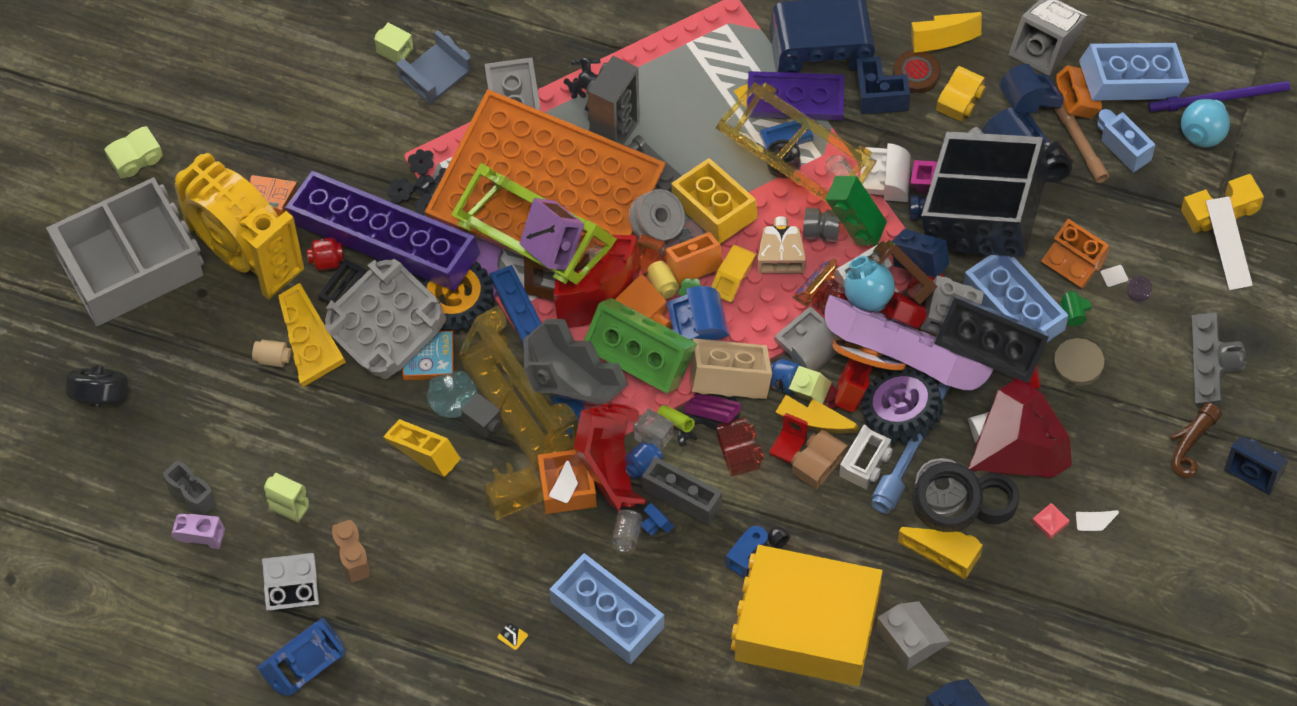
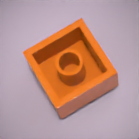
M575 450L538 455L545 514L597 507L594 480ZM566 461L570 462L578 482L568 503L549 496Z

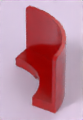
M612 234V236L617 238L612 248L577 285L569 280L566 284L557 279L555 280L554 301L557 319H565L568 328L591 324L600 302L610 298L616 299L639 277L640 262L637 236Z

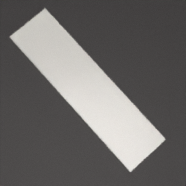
M1230 197L1207 200L1206 203L1229 290L1253 286Z

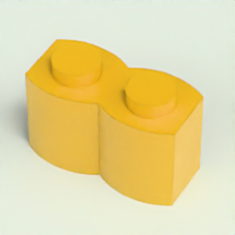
M958 66L937 101L936 111L960 122L966 116L970 117L975 108L973 103L977 98L981 99L986 90V86H984L985 77Z

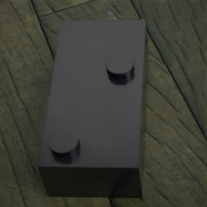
M953 293L933 341L934 344L1029 383L1049 335L1044 330Z

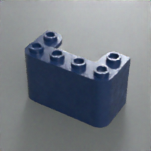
M866 0L784 1L773 6L769 31L776 72L799 73L802 69L803 61L818 62L820 60H843L849 58V68L856 71V58L874 57L875 47Z

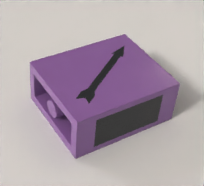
M534 198L519 244L547 268L566 270L575 254L584 223L555 200Z

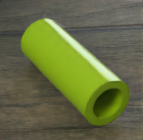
M662 405L658 409L657 415L661 420L684 432H690L693 429L694 420L689 416L667 405Z

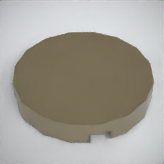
M1075 338L1065 341L1058 347L1055 352L1053 366L1056 374L1062 381L1074 383L1075 386H1085L1098 380L1103 371L1105 359L1101 349L1095 343L1087 339Z

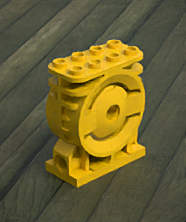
M210 153L200 154L189 167L181 170L176 175L175 189L188 229L195 231L197 237L202 239L222 261L233 269L243 273L251 270L256 274L260 282L262 295L268 300L304 269L293 216L285 211L278 217L263 195L241 175L225 168L221 162H215V158Z

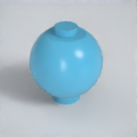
M1197 100L1185 109L1181 118L1183 135L1190 143L1198 147L1206 148L1219 144L1226 137L1230 128L1229 114L1224 104L1218 100Z
M866 256L854 259L849 264L851 269L844 281L846 297L858 309L873 312L881 311L886 307V304H888L894 294L895 282L892 273L885 265L878 264L876 261H869Z

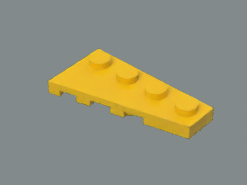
M299 283L278 295L301 386L304 387L346 363L301 284Z

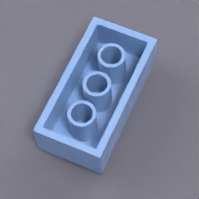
M1176 43L1090 44L1079 60L1092 100L1166 99L1173 96L1179 98L1190 83Z
M990 255L965 272L963 285H969L984 292L981 305L1046 331L1049 335L1047 342L1065 331L1068 314L1014 257Z
M585 553L549 589L550 601L555 607L630 665L664 629L663 613Z

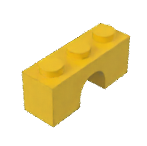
M1251 174L1228 181L1225 196L1230 197L1235 220L1244 215H1253L1261 209L1264 196ZM1207 190L1186 196L1183 200L1181 211L1194 233L1202 230L1209 231L1213 228L1206 203L1207 200H1212L1213 198Z

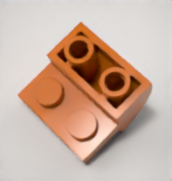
M1067 219L1055 236V242L1041 262L1083 290L1093 274L1102 267L1108 256L1110 246L1075 222Z

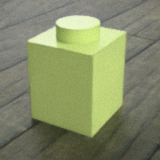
M387 23L375 35L376 52L395 63L399 62L402 58L405 59L413 50L412 35L390 23Z
M798 366L789 389L802 399L808 401L815 399L823 404L832 382L819 372Z

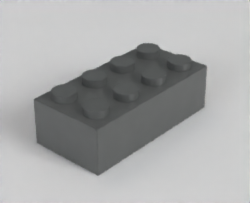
M612 56L608 63L605 62L601 66L597 79L595 81L592 80L587 87L589 131L624 145L640 122L639 72L637 66Z

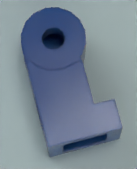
M760 526L750 527L726 555L725 567L744 579L748 577L751 553L756 554L758 545L767 546L768 534L766 530Z

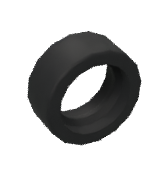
M988 473L980 476L978 479L982 490L989 487L1004 490L1009 495V504L1006 508L1000 510H991L982 505L977 518L987 524L997 525L1009 521L1015 515L1019 504V490L1016 483L1003 474Z

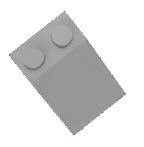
M532 58L485 64L489 90L541 111Z

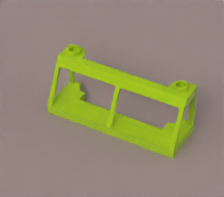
M480 163L451 215L459 220L457 224L464 229L471 231L474 228L547 268L523 248L519 241L474 217L501 188L532 204L534 198H545ZM482 175L494 183L495 186L466 213L462 209ZM571 213L584 223L582 232L586 233L566 270L547 269L553 271V277L566 284L569 280L577 285L612 248L617 238L591 221ZM592 237L603 242L605 246L580 273H576L574 268Z

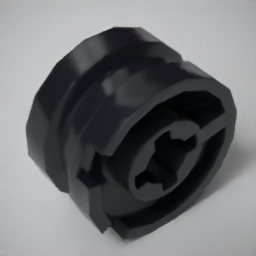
M781 139L768 146L766 157L768 170L776 177L785 178L795 175L800 170V149L796 143L793 144L790 140Z

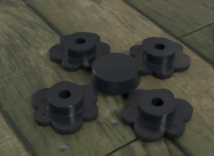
M418 149L416 154H411L408 157L411 172H417L419 175H422L416 180L415 185L403 177L400 180H391L389 183L390 188L387 190V195L391 197L392 202L399 204L403 200L408 201L410 194L415 189L418 194L422 195L421 200L415 203L417 208L415 212L425 216V210L432 198L431 194L434 193L436 185H439L447 169L441 168L439 170L440 175L436 176L435 180L432 176L425 175L428 169L434 166L432 161L434 154L432 151Z

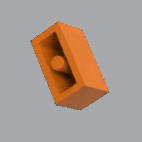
M710 232L665 249L667 265L671 268L679 285H681L682 280L685 278L692 280L717 271L723 263L721 245Z

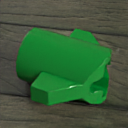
M1074 291L1066 292L1059 304L1068 314L1067 324L1069 326H1079L1085 323L1087 320L1085 311L1092 310L1090 301L1079 296Z

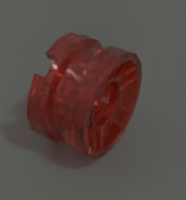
M830 279L824 283L812 299V306L817 310H822L824 316L829 295L848 301L844 287H840V283L835 279Z

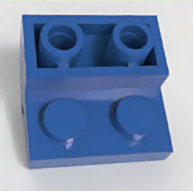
M708 286L691 287L686 289L687 295L667 302L673 331L690 340H693V338L719 340L730 335L720 293L715 288Z

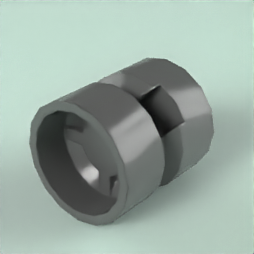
M806 207L803 239L817 240L819 237H822L823 241L837 242L840 220L833 210L827 209L822 213L820 208Z

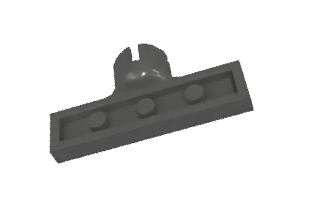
M1217 312L1192 315L1195 404L1197 408L1203 407L1206 402L1212 403L1215 406L1222 405V375L1227 372L1243 371L1246 368L1247 362H1244L1246 350L1241 341L1220 342Z

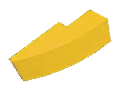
M981 12L934 16V21L912 22V46L914 53L947 48L982 35Z
M786 395L776 410V414L782 419L785 413L807 421L808 429L820 432L823 429L828 433L849 434L857 433L859 430L856 423L815 399H812L809 406L806 407Z

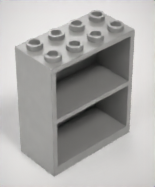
M154 177L46 228L59 262L96 327L203 276L201 266L204 265V262L199 253L201 252L199 245L195 239L191 240L188 235L190 231L185 221H180L178 218L179 212L174 202L170 203L167 199L169 195L164 185H158Z

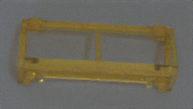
M754 82L715 127L825 202H827L825 199L830 189L822 186L782 159L807 130L812 131L858 162V165L848 176H856L866 166L859 178L862 185L877 162L876 159L871 157L872 151L862 145L856 148L779 98L775 94L777 89L766 82L763 85ZM754 93V98L737 125L727 123V120ZM760 98L802 125L801 129L777 155L753 140L751 136L742 130Z
M497 305L476 317L458 353V358L485 398L501 410L503 424L535 470L538 471L539 454L575 450L574 443L578 428V417L568 405L557 403L550 407L541 393L534 392L524 369L507 346L508 340L503 333V328L507 322L506 316ZM477 330L483 340L468 348ZM499 362L510 377L509 382L501 374L495 365ZM514 384L519 390V392L522 394L526 402L529 404L533 412L536 414L540 422L543 424L548 434H543V432L538 427L534 419L531 417L527 409L524 407L520 399L517 397V395L512 389ZM572 427V438L570 439L568 434H561V432Z

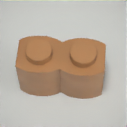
M823 429L818 434H812L806 443L807 448L802 452L798 451L791 461L792 474L816 490L843 461L848 447Z
M347 520L333 525V540L336 552L341 559L345 577L351 583L368 578L370 569L364 547L361 545L355 523L352 520Z

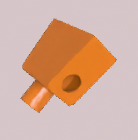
M642 274L615 299L667 328L671 326V321L665 317L667 313L665 298Z

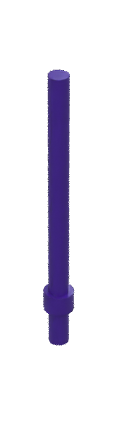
M1289 81L1182 98L1177 96L1167 97L1163 101L1148 103L1149 112L1168 110L1170 112L1177 111L1180 107H1187L1200 99L1225 101L1289 91L1290 83Z

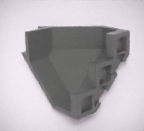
M546 319L523 339L524 371L534 392L587 405H603V403L610 402L628 385L619 363L601 362L592 341H576L573 339L565 319Z

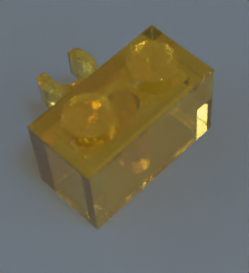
M506 463L508 471L506 474H500L497 468L493 469L496 480L484 485L486 500L496 520L543 501L542 486L532 466L513 473L512 465Z

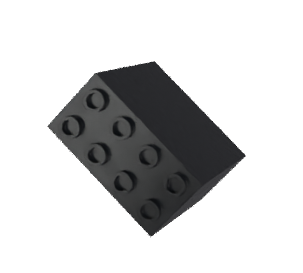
M947 131L921 215L925 235L946 240L948 252L1025 257L1048 173L1043 137Z

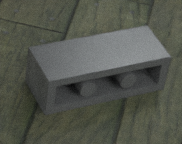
M657 457L654 458L642 476V489L644 492L708 526L722 507L721 491Z

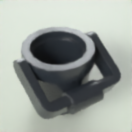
M1060 141L1045 143L1048 171L1046 181L1057 182L1065 179L1072 171L1074 158Z

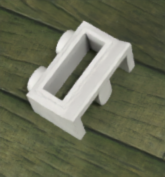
M864 425L840 464L839 476L867 490L871 481L874 483L877 481L881 473V464L883 462L887 463L892 455L893 449L890 448L891 439L870 430ZM869 443L878 447L864 470L855 464Z

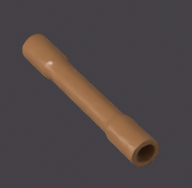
M1063 103L1061 107H1053L1085 159L1095 181L1101 183L1107 180L1109 174L1075 120V116L1067 113Z

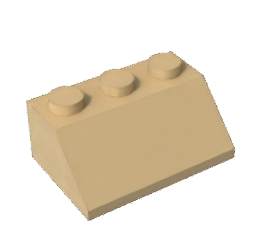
M693 338L692 341L697 343V346L692 355L690 365L692 392L719 394L727 397L740 396L750 399H767L772 377L767 345Z

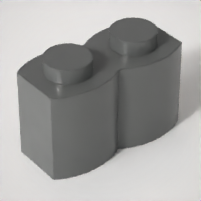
M175 461L163 472L170 494L175 499L185 502L191 513L206 515L216 506L210 486L203 479L195 477L191 469L184 463Z

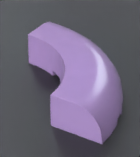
M829 295L825 307L827 327L846 341L885 354L928 374L945 385L962 390H973L980 387L988 380L993 371L991 367L934 344V336L925 331L921 332L891 320L879 312L858 309L850 301Z

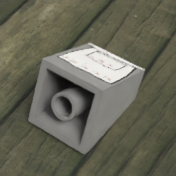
M1039 0L1022 15L1008 55L1025 64H1030L1031 67L1050 76L1081 34L1087 15L1059 0Z

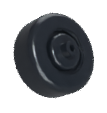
M93 365L92 368L75 369L67 374L66 395L74 401L89 403L93 407H101L102 404L122 402L127 397L128 378L122 372L104 369L102 365Z

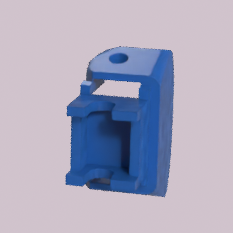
M322 617L256 668L275 692L284 696H290L299 691L301 686L330 664L340 660L345 655L346 648L327 620ZM282 660H284L299 680L294 686L291 685L277 666Z

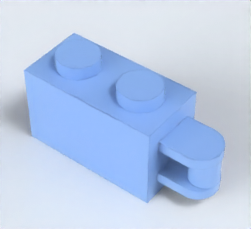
M1108 109L1100 111L1097 126L1103 132L1101 141L1133 173L1152 160L1155 143L1123 112L1116 116Z

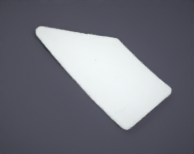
M569 461L565 462L549 494L550 497L564 503H568L578 484Z
M1119 511L1076 512L1077 529L1080 531H1102L1118 515Z

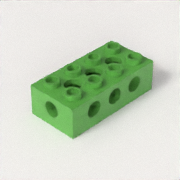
M613 298L599 303L584 341H592L598 357L609 363H619L622 370L667 394L679 388L697 346V343Z

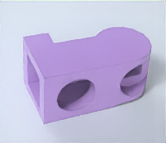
M178 514L171 536L183 543L206 544L213 549H220L225 527L219 517Z

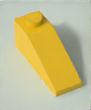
M400 419L383 436L388 443L418 464L443 477L461 460L448 438Z
M901 527L898 535V543L965 580L979 560L983 544L977 538L961 532H941L933 529Z

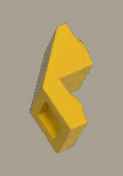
M736 244L732 246L719 267L711 286L720 293L721 298L729 302L734 301L740 284L748 276L757 254Z

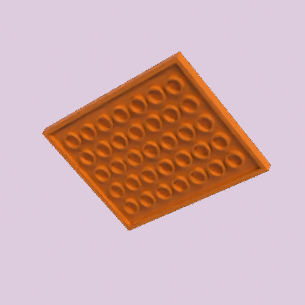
M487 89L425 210V216L524 257L522 254L474 228L471 231L464 229L457 224L459 220L451 215L477 168L482 163L496 173L507 177L509 180L547 200H555L567 211L591 221L611 235H633L634 232L629 222V209L636 198L655 189L666 167V163ZM481 175L462 210L468 213L495 184ZM501 188L474 217L520 242L532 204ZM584 232L581 233L576 251L586 235ZM592 237L578 263L581 262L585 254H589L590 262L605 244Z

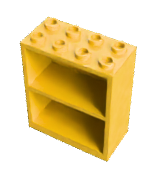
M758 545L756 554L751 553L748 565L750 570L748 577H745L743 600L739 601L737 624H734L731 635V650L735 651V661L859 687L879 600L883 570Z

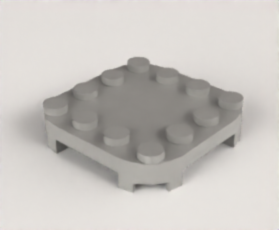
M395 259L379 262L374 260L367 266L370 270L336 303L331 300L326 307L328 311L325 318V328L329 334L367 372L381 379H388L391 375L401 370L439 332L446 322L444 308L437 298Z

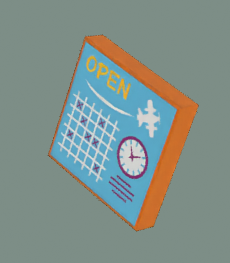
M439 331L403 367V380L454 379L453 331Z

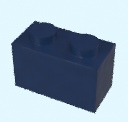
M903 229L892 240L927 276L936 278L949 265L946 240ZM893 257L894 267H898V268L905 269V268Z

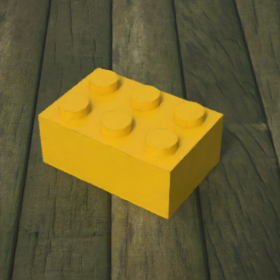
M710 158L671 183L672 194L677 196L682 203L684 212L707 233L710 232L720 244L758 218L756 199Z

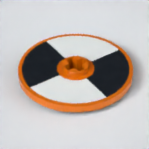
M835 339L832 344V348L838 353L871 366L890 370H903L906 366L905 363L844 339Z

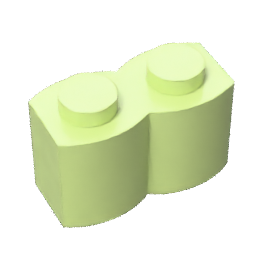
M147 126L131 132L126 138L112 142L104 149L108 160L120 178L134 176L142 167L156 164L163 156L160 145Z
M278 473L267 479L264 491L269 503V509L299 523L309 507V500L305 497V486Z

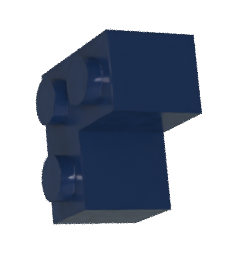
M880 56L856 58L855 76L861 114L909 111L910 89L907 74L883 76Z

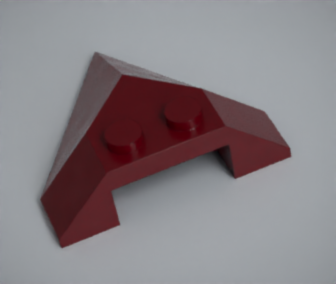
M1019 379L996 391L993 406L986 417L975 446L974 456L967 468L972 472L988 471L994 474L1027 477L1032 475L1051 479L1071 467L1070 437L1044 395Z

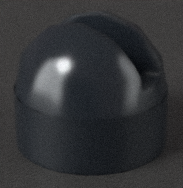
M775 526L768 532L769 543L773 548L777 549L785 546L791 537L782 527Z

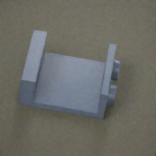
M438 30L434 33L436 44L413 63L409 64L403 58L396 63L398 78L430 105L472 72L471 56L464 49L458 48L449 36H444Z

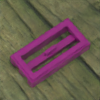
M698 392L694 395L695 398H691L689 403L684 405V410L687 414L729 423L741 411L740 402Z

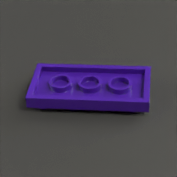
M748 71L746 117L797 119L805 117L806 119L843 120L844 75Z

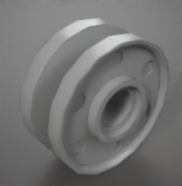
M657 189L642 194L633 201L629 209L631 229L645 243L657 244L672 239L681 232L684 225L685 213L682 203L677 196L667 190ZM655 213L658 215L659 221L656 219Z
M944 458L928 461L917 472L915 485L919 477L929 467L942 462H956ZM951 478L934 480L926 491V499L931 509L944 517L960 511L966 503L968 495L965 487L960 482ZM944 485L947 489L939 490L936 486Z

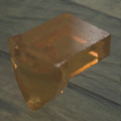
M641 234L637 242L640 270L643 276L646 277L648 274L647 269L652 263L657 261H664L666 263L667 260L664 241Z

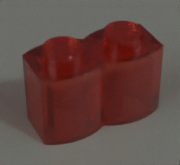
M746 417L732 420L729 423L717 424L716 435L730 476L760 469V463L764 460L761 446H756L753 440L756 438L753 424H748Z

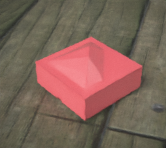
M1051 503L1033 518L1032 523L1049 539H1052L1069 525L1070 520Z

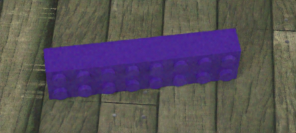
M311 171L285 207L287 212L293 216L296 226L325 238L334 237L337 243L341 242L342 245L381 261L395 259L410 273L454 291L480 255L475 236L314 171Z

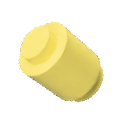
M664 261L652 263L647 269V277L650 283L665 299L673 297L679 289V284L671 268Z

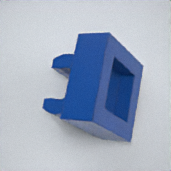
M652 503L644 509L650 517L641 526L651 536L660 528L668 533L674 527L673 523Z

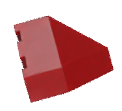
M606 402L602 406L590 407V410H581L574 449L607 503L620 512L621 506L634 507L635 503L645 504L646 499L632 491L630 476L625 471L626 451L624 438L628 420L638 421L640 411L630 405Z

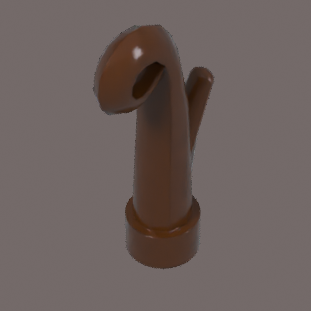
M1206 402L1198 412L1199 415L1190 424L1170 436L1172 441L1182 438L1172 457V468L1180 477L1189 478L1197 473V462L1185 456L1210 426L1215 425L1222 416L1221 410L1212 403ZM1188 464L1190 468L1185 469L1181 465Z

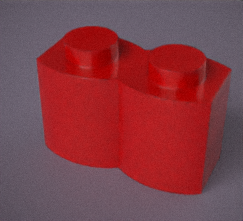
M895 291L886 307L878 311L885 314L887 318L913 329H918L926 318V308L923 305Z
M851 358L848 359L837 383L836 406L845 411L855 412L869 386L868 377L872 370L871 365Z

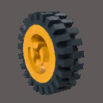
M477 261L471 266L455 291L420 277L421 281L419 282L438 301L440 295H444L446 305L440 302L446 315V322L442 326L443 331L453 329L454 334H460L459 329L464 328L465 333L470 332V325L473 324L476 329L480 326L479 320L485 322L488 319L486 313L491 314L493 310L492 305L495 302L493 285L487 270L481 268V264ZM464 285L472 290L469 296L466 294Z

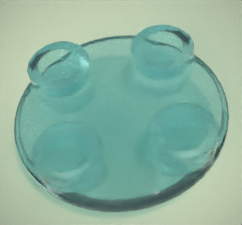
M449 372L430 380L427 400L429 406L436 414L446 418H456L461 416V409L477 394V388L466 372Z

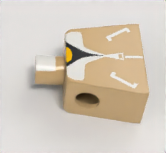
M779 216L774 218L773 226H766L763 229L758 255V273H805L806 259L799 228L788 226V219L786 217Z

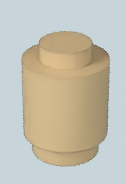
M263 339L261 342L255 341L252 352L253 361H257L260 365L284 367L285 363H289L291 349L287 348V343Z

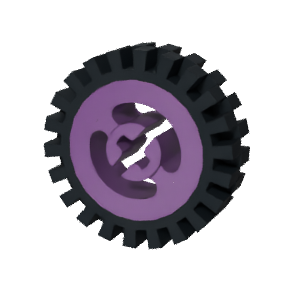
M905 367L902 373H898V370H892L893 375L888 376L886 371L881 373L883 380L881 381L875 377L873 379L874 386L869 384L867 393L864 394L863 401H861L862 411L868 428L890 438L891 444H897L898 438H901L902 444H908V437H912L913 442L919 441L917 436L919 433L924 438L928 436L927 428L934 431L936 428L935 422L940 423V414H943V401L937 383L935 384L933 377H928V374L924 372L920 374L916 368H913L910 374L908 367Z

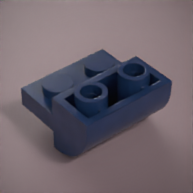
M1021 64L1010 69L1003 76L999 85L1014 111L1021 114H1026L1027 112L1037 113L1039 105L1045 108H1051L1052 106L1061 107L1064 98L1050 77L1046 74L1035 73L1030 64Z
M1012 107L993 116L982 129L984 134L1043 137L1044 144L1049 142L1028 112L1021 114L1015 112Z

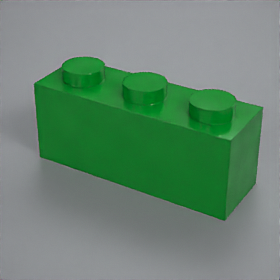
M835 176L825 200L856 245H878L887 220L857 176Z

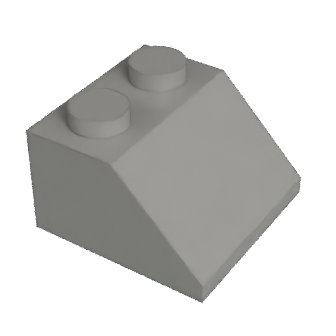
M919 601L898 604L877 618L876 631L906 670L911 669L950 644V640Z

